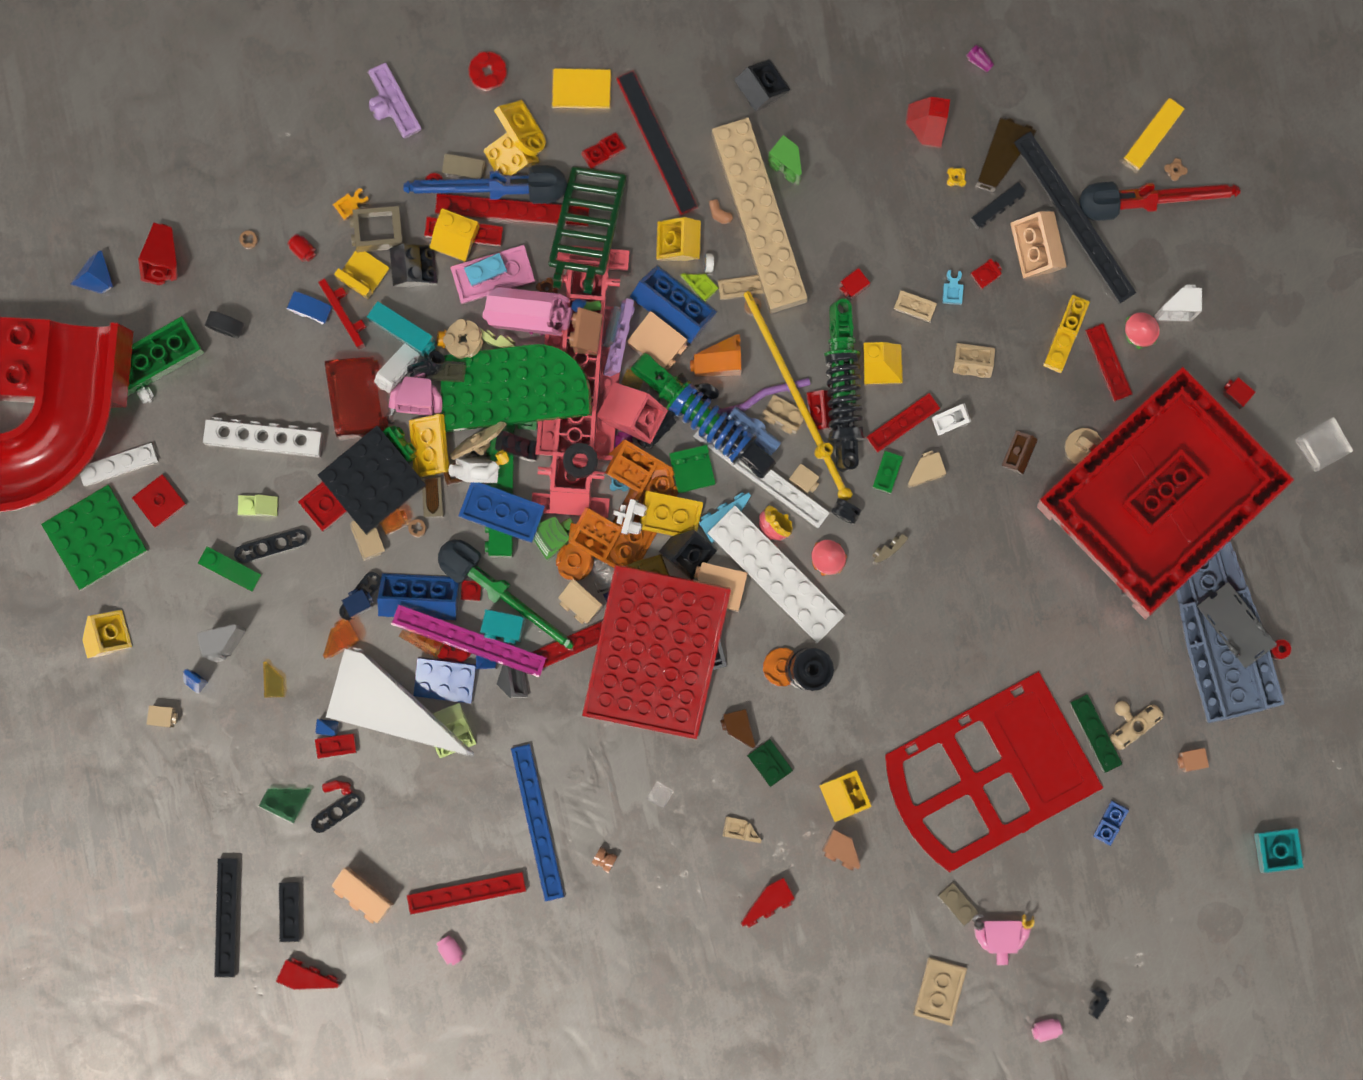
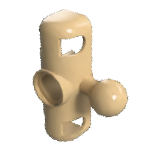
M1126 701L1117 702L1115 711L1118 715L1124 716L1127 723L1112 733L1110 740L1117 750L1125 749L1161 721L1164 716L1163 712L1157 705L1152 704L1133 717L1130 713L1129 703ZM1149 707L1154 708L1149 713L1145 711ZM1135 722L1140 723V732H1136L1133 729V724ZM1119 730L1123 731L1119 736L1115 735Z

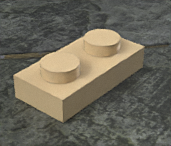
M901 290L894 310L930 322L937 303Z

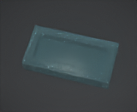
M614 306L611 309L602 346L609 348L614 343L622 310L621 307Z

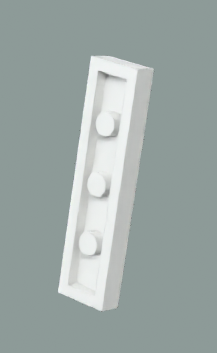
M149 443L87 464L80 473L83 486L86 487L157 463L158 458L153 444Z

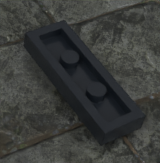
M300 882L279 883V942H300Z

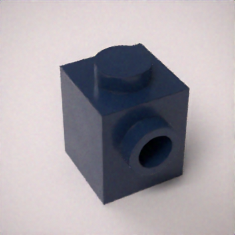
M358 588L349 592V596L341 600L352 619L372 609L371 603L374 602L369 592L365 593L363 589L359 591Z

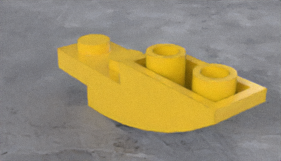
M1075 295L1071 296L1049 348L1044 367L1059 373L1063 371L1090 301Z

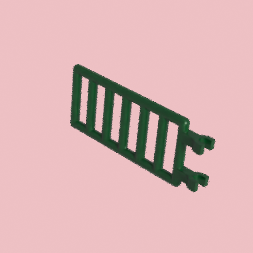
M577 166L571 168L548 260V265L556 268L553 276V288L561 289L566 269L587 273L584 280V293L592 294L595 274H605L627 181L625 174ZM577 174L616 180L618 181V186L615 189L575 181ZM573 190L615 196L614 203L609 204L572 198ZM569 206L610 211V220L568 213ZM566 221L608 227L606 235L564 229ZM562 236L590 240L602 242L604 246L603 250L599 251L561 245ZM558 252L600 258L599 267L557 260Z

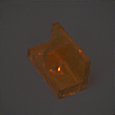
M402 630L399 635L400 638L437 658L444 646L442 642L414 632L409 634Z

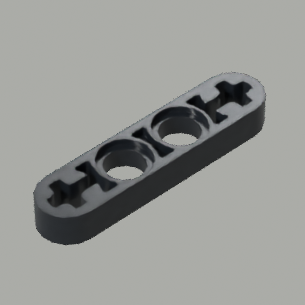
M295 529L241 545L236 548L234 557L243 564L303 547L308 543L309 537L304 530ZM297 533L304 535L301 543L292 541L293 546H290L287 536L290 535V538L293 539L297 537ZM279 538H283L286 541V546L283 549L276 547L275 543ZM266 544L267 552L262 555L257 552L258 545ZM253 546V552L256 557H253V554L246 555L245 560L239 557L241 550L249 552L252 551L250 547Z

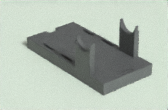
M1228 582L1216 591L1218 595L1215 598L1211 599V597H1208L1197 607L1246 669L1276 647L1277 643ZM1235 595L1239 598V600H1240L1243 604H1240V603H1239V601L1235 598ZM1246 611L1250 612L1254 620L1249 616V614ZM1208 616L1212 618V620L1215 622V625L1212 623ZM1220 631H1222V633L1225 635V637H1226L1228 640H1226V639L1223 637V635L1220 633ZM1263 650L1265 651L1257 658H1255V656L1258 655L1260 652H1262Z

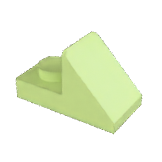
M259 494L255 496L238 495V515L277 516L278 497Z

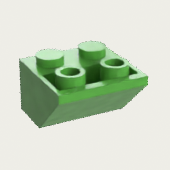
M783 135L769 152V166L776 172L781 171L785 174L784 178L793 184L795 182L799 184L802 175L799 147Z

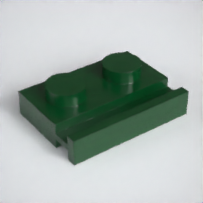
M771 739L748 755V758L769 787H772L793 771Z

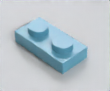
M499 253L464 268L472 287L507 272Z

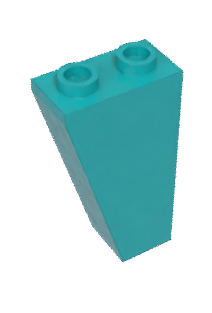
M378 301L367 315L369 321L403 344L406 343L424 358L431 351H435L437 347L432 335Z

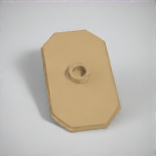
M500 421L496 425L468 437L457 445L450 454V458L454 460L473 450L479 455H483L490 447L489 442L499 435L506 426V423Z

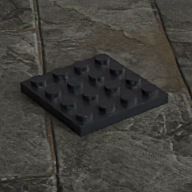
M378 425L318 474L319 478L366 535L427 486Z

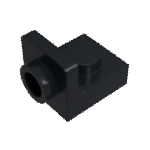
M1091 987L1089 991L1099 998L1091 1002L1088 1014L1098 1019L1111 999L1106 997L1108 993L1103 989Z

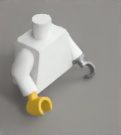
M473 450L468 457L457 458L456 465L449 466V475L465 482L497 483L499 466L506 464L509 461V457L504 450H501L495 454L498 460L494 462L480 456Z

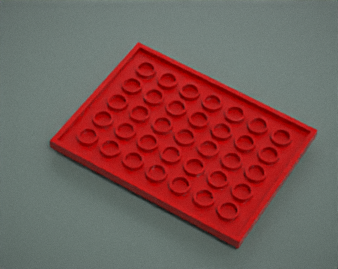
M615 564L582 716L697 739L731 588Z

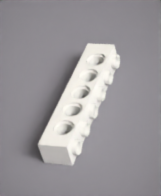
M212 417L211 420L205 421L203 443L211 446L321 457L324 434L319 432L317 428L308 427L307 430H300V427L289 425L288 428H280V424L269 423V426H261V422L250 421V424H242V420L231 419V422H223V418ZM224 428H229L230 430L227 437L221 436V431ZM243 430L249 431V436L246 439L240 438V433ZM262 432L268 433L266 441L259 440ZM282 434H286L288 437L285 443L278 442V438ZM305 436L307 438L306 443L302 446L298 445V438Z

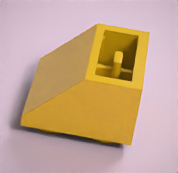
M857 770L820 785L834 822L872 807Z

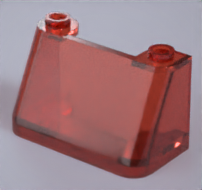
M374 357L325 361L333 423L337 438L342 441L364 437L377 425L382 431L388 428L387 416L383 417L381 412L378 386L374 383L377 371L380 370L378 360H375Z

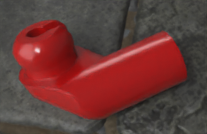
M334 780L322 784L324 793L340 789L342 795L352 793V785L349 782Z

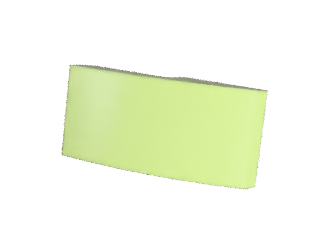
M481 329L482 340L496 349L515 347L516 343L509 336L504 338L500 335L495 340L496 336L491 331Z

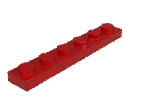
M523 872L406 896L411 915L526 892Z

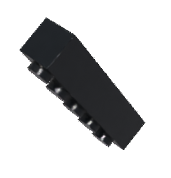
M1019 182L974 215L970 221L977 230L984 228L989 220L992 222L997 214L1001 215L1006 211L1005 208L1015 204L1014 201L1022 199L1025 196V189Z

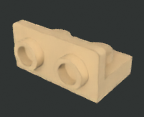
M957 343L953 373L991 378L994 367L995 348Z
M773 395L762 414L766 422L772 425L777 423L782 426L781 430L790 435L792 432L796 434L804 421L799 408L776 395Z

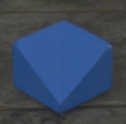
M476 655V669H497V662Z
M317 719L315 733L336 736L339 723L338 721Z

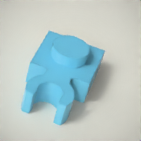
M948 270L947 280L949 283H944L942 304L962 305L963 285L958 284L962 277L961 271H958L957 278H952L951 270Z

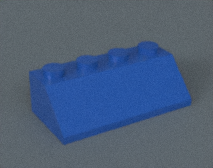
M658 265L639 281L630 295L637 304L658 316L685 337L690 344L700 335L717 313V311Z
M382 573L377 598L378 616L394 617L398 605L437 619L456 620L459 583L445 576Z

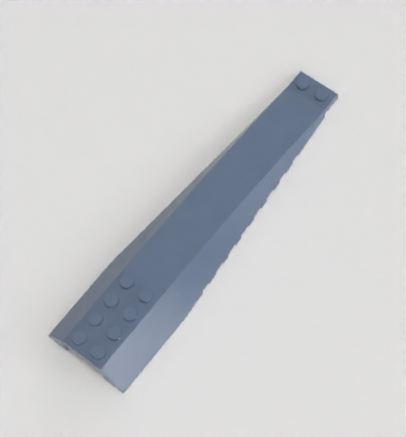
M1228 542L1176 591L1186 647L1207 723L1241 717L1285 704L1270 651L1245 669L1197 607L1208 597H1211V599L1215 598L1218 595L1216 591L1229 582L1261 623L1231 542ZM1235 595V598L1239 601V603H1240V604H1243V603L1239 600V598ZM1246 611L1249 614V616L1254 620L1250 612ZM1208 616L1212 623L1215 625V622L1212 620V618ZM1220 631V633L1223 635V637H1224L1226 640H1228V639L1225 637V635L1222 633V631ZM1263 650L1262 652H1260L1258 655L1255 656V658H1257L1265 651Z

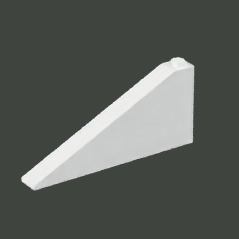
M354 647L352 651L344 650L326 717L474 756V752L372 657L363 654L364 650Z

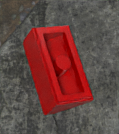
M827 390L807 392L808 411L818 430L831 429L828 426L829 421L832 420L828 417V412L831 408L827 405L831 398L827 396Z

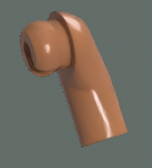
M718 200L709 201L714 220L722 224L732 221V214L721 210Z

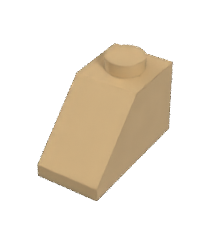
M929 451L922 454L923 457L920 458L907 484L908 488L946 475L939 452Z

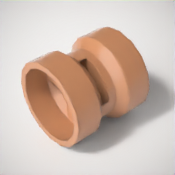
M600 847L591 864L601 866L605 872L609 873L618 856L613 853L609 854L606 849Z

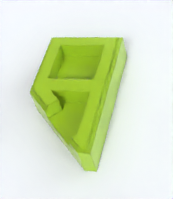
M682 273L680 275L704 302L719 289L706 274Z

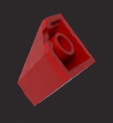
M928 97L909 104L906 125L913 131L921 145L941 148L950 99Z
M153 222L138 258L141 281L162 285L166 280L174 281L177 279L178 273L172 227Z

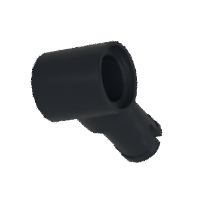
M431 351L427 358L421 359L418 363L408 365L407 371L411 373V377L422 373L435 376L444 364L445 357L439 351Z

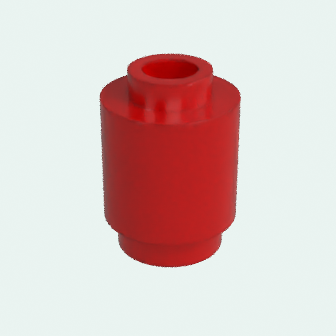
M295 234L287 243L289 249L302 262H309L316 255V248L303 235Z
M1276 640L1277 646L1270 650L1271 657L1275 660L1287 658L1291 653V645L1286 640ZM1279 646L1283 649L1282 653L1278 650Z

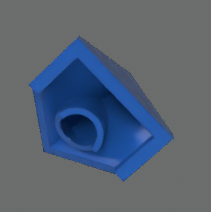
M98 251L89 258L70 285L100 294L107 292L113 287L102 251Z

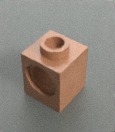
M1205 748L1181 752L1179 757H1177L1178 767L1183 772L1209 767Z

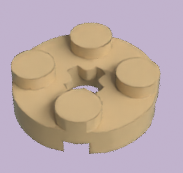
M459 319L448 328L443 342L448 352L459 359L475 356L483 345L482 331L474 322ZM467 335V336H466L467 342H466V343H465V342H462V343L460 344V341H461L460 338H461L462 336Z

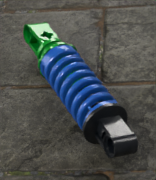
M643 353L631 366V371L658 392L661 399L667 400V410L673 411L677 417L684 415V423L692 421L691 429L697 430L700 428L699 436L704 437L708 435L707 442H715L714 447L716 450L724 447L722 454L725 457L730 455L729 459L733 465L741 461L761 479L775 466V460L754 444L757 436L746 430L742 434L743 436H741L742 425H738L733 430L732 426L735 423V419L731 418L725 423L724 420L727 417V412L717 413L719 410L718 405L711 408L709 406L711 399L707 398L703 401L701 399L704 395L703 392L695 394L697 389H695L692 382L681 383L677 376L673 377L646 353Z

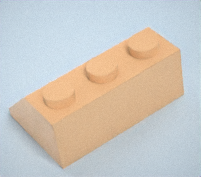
M1040 211L1010 223L1023 278L1048 274L1067 267L1054 211Z
M349 867L341 871L332 885L335 889L333 892L342 899L344 897L350 901L349 905L356 911L359 909L365 913L364 917L372 924L374 922L380 923L394 905V903Z

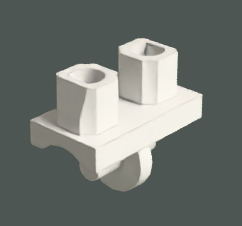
M630 499L627 513H625L627 506L621 504L620 511L614 510L613 514L618 516L616 522L618 524H622L625 517L621 533L640 534L642 524L633 522L635 514L644 517L647 506L638 503V500Z

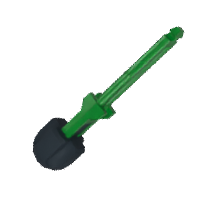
M458 539L447 541L441 546L438 553V563L441 570L457 583H462L469 576L487 590L491 601L496 603L502 599L557 642L564 645L565 648H573L574 643L572 640H569L566 635L507 591L511 585L506 580H495L477 566L482 557L477 549L469 543Z

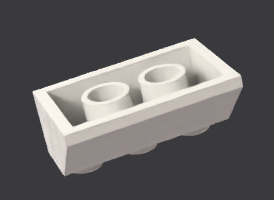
M1185 285L1153 317L1156 321H1192L1202 312V288H1196V285Z

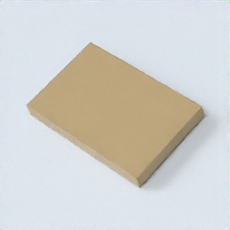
M928 957L913 1015L952 1026L967 968Z

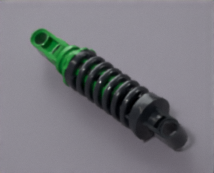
M843 298L832 303L829 307L831 339L828 340V343L831 345V349L824 353L825 364L830 368L826 371L827 377L830 378L826 385L831 388L827 392V396L831 398L827 402L828 407L831 408L828 412V417L832 419L829 421L828 426L833 429L829 433L828 442L835 443L837 469L841 472H847L858 466V442L865 440L863 426H854V421L863 420L862 415H854V411L862 410V405H854L856 401L862 399L861 395H856V391L861 390V385L855 384V380L861 379L860 374H855V370L861 368L860 364H855V362H859L861 352L854 350L856 340L853 338L852 304L849 300ZM838 305L843 307V313L838 310ZM845 458L850 461L849 467L845 464Z

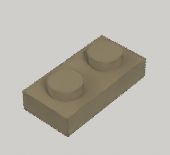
M954 883L938 895L963 926L971 921L976 914H979Z

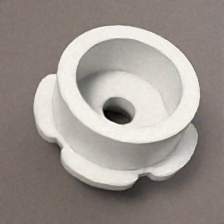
M142 386V388L136 390L143 404L152 402L153 393L149 387L145 388Z

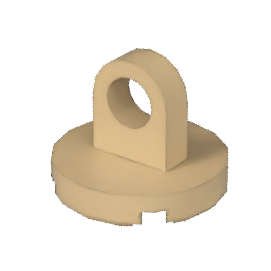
M1080 428L1073 431L1065 442L1067 458L1073 464L1078 465L1102 442V438L1096 431L1089 428Z

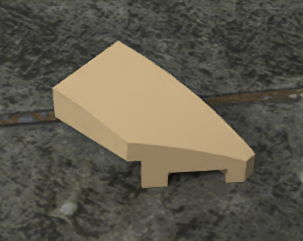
M726 817L723 830L724 837L761 843L760 837L757 836L752 825L746 820Z

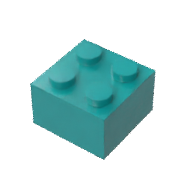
M485 609L480 632L484 635V638L493 640L502 638L504 639L503 642L516 645L517 642L522 641L526 619Z
M1298 828L1254 833L1260 873L1304 868Z

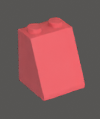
M614 382L597 417L607 425L651 444L668 410L650 394Z

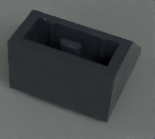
M404 243L389 248L393 286L414 287L437 284L435 254L429 245Z

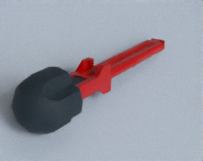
M1111 181L1087 186L1081 193L1079 203L1080 208L1091 220L1102 221L1114 220L1122 209L1144 208L1148 212L1157 211V204L1231 198V195L1237 197L1241 190L1234 184L1232 186L1225 184L1154 190V183H1146L1139 189L1119 190L1116 183Z

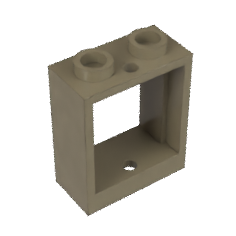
M399 206L354 209L353 216H349L350 228H354L355 234L351 235L352 246H356L357 252L389 250V248L402 244ZM392 216L394 239L360 241L358 218Z

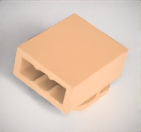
M651 311L627 340V345L639 353L640 356L643 353L648 354L665 370H670L676 363L674 360L678 354L682 355L688 347L685 337Z
M702 562L701 567L697 566L695 577L698 578L697 581L731 588L727 610L739 612L747 573Z

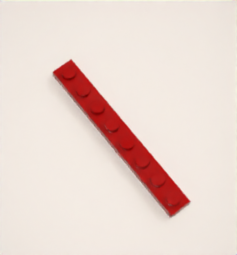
M437 194L435 214H440L441 209H445L464 217L557 225L562 205L533 204L532 202L490 200V198ZM569 206L568 213L589 216L590 208ZM566 221L565 226L588 228V224L572 221Z

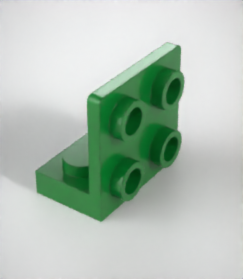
M707 445L669 453L678 493L710 487L716 484Z

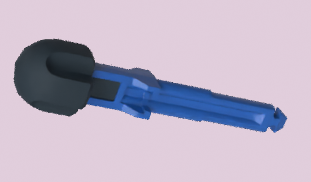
M532 165L529 168V175L504 176L498 171H490V179L414 180L412 183L410 181L404 183L403 190L407 193L413 191L414 194L490 192V200L499 199L503 195L529 194L530 201L533 204H546L556 202L564 195L567 181L563 172L554 166Z

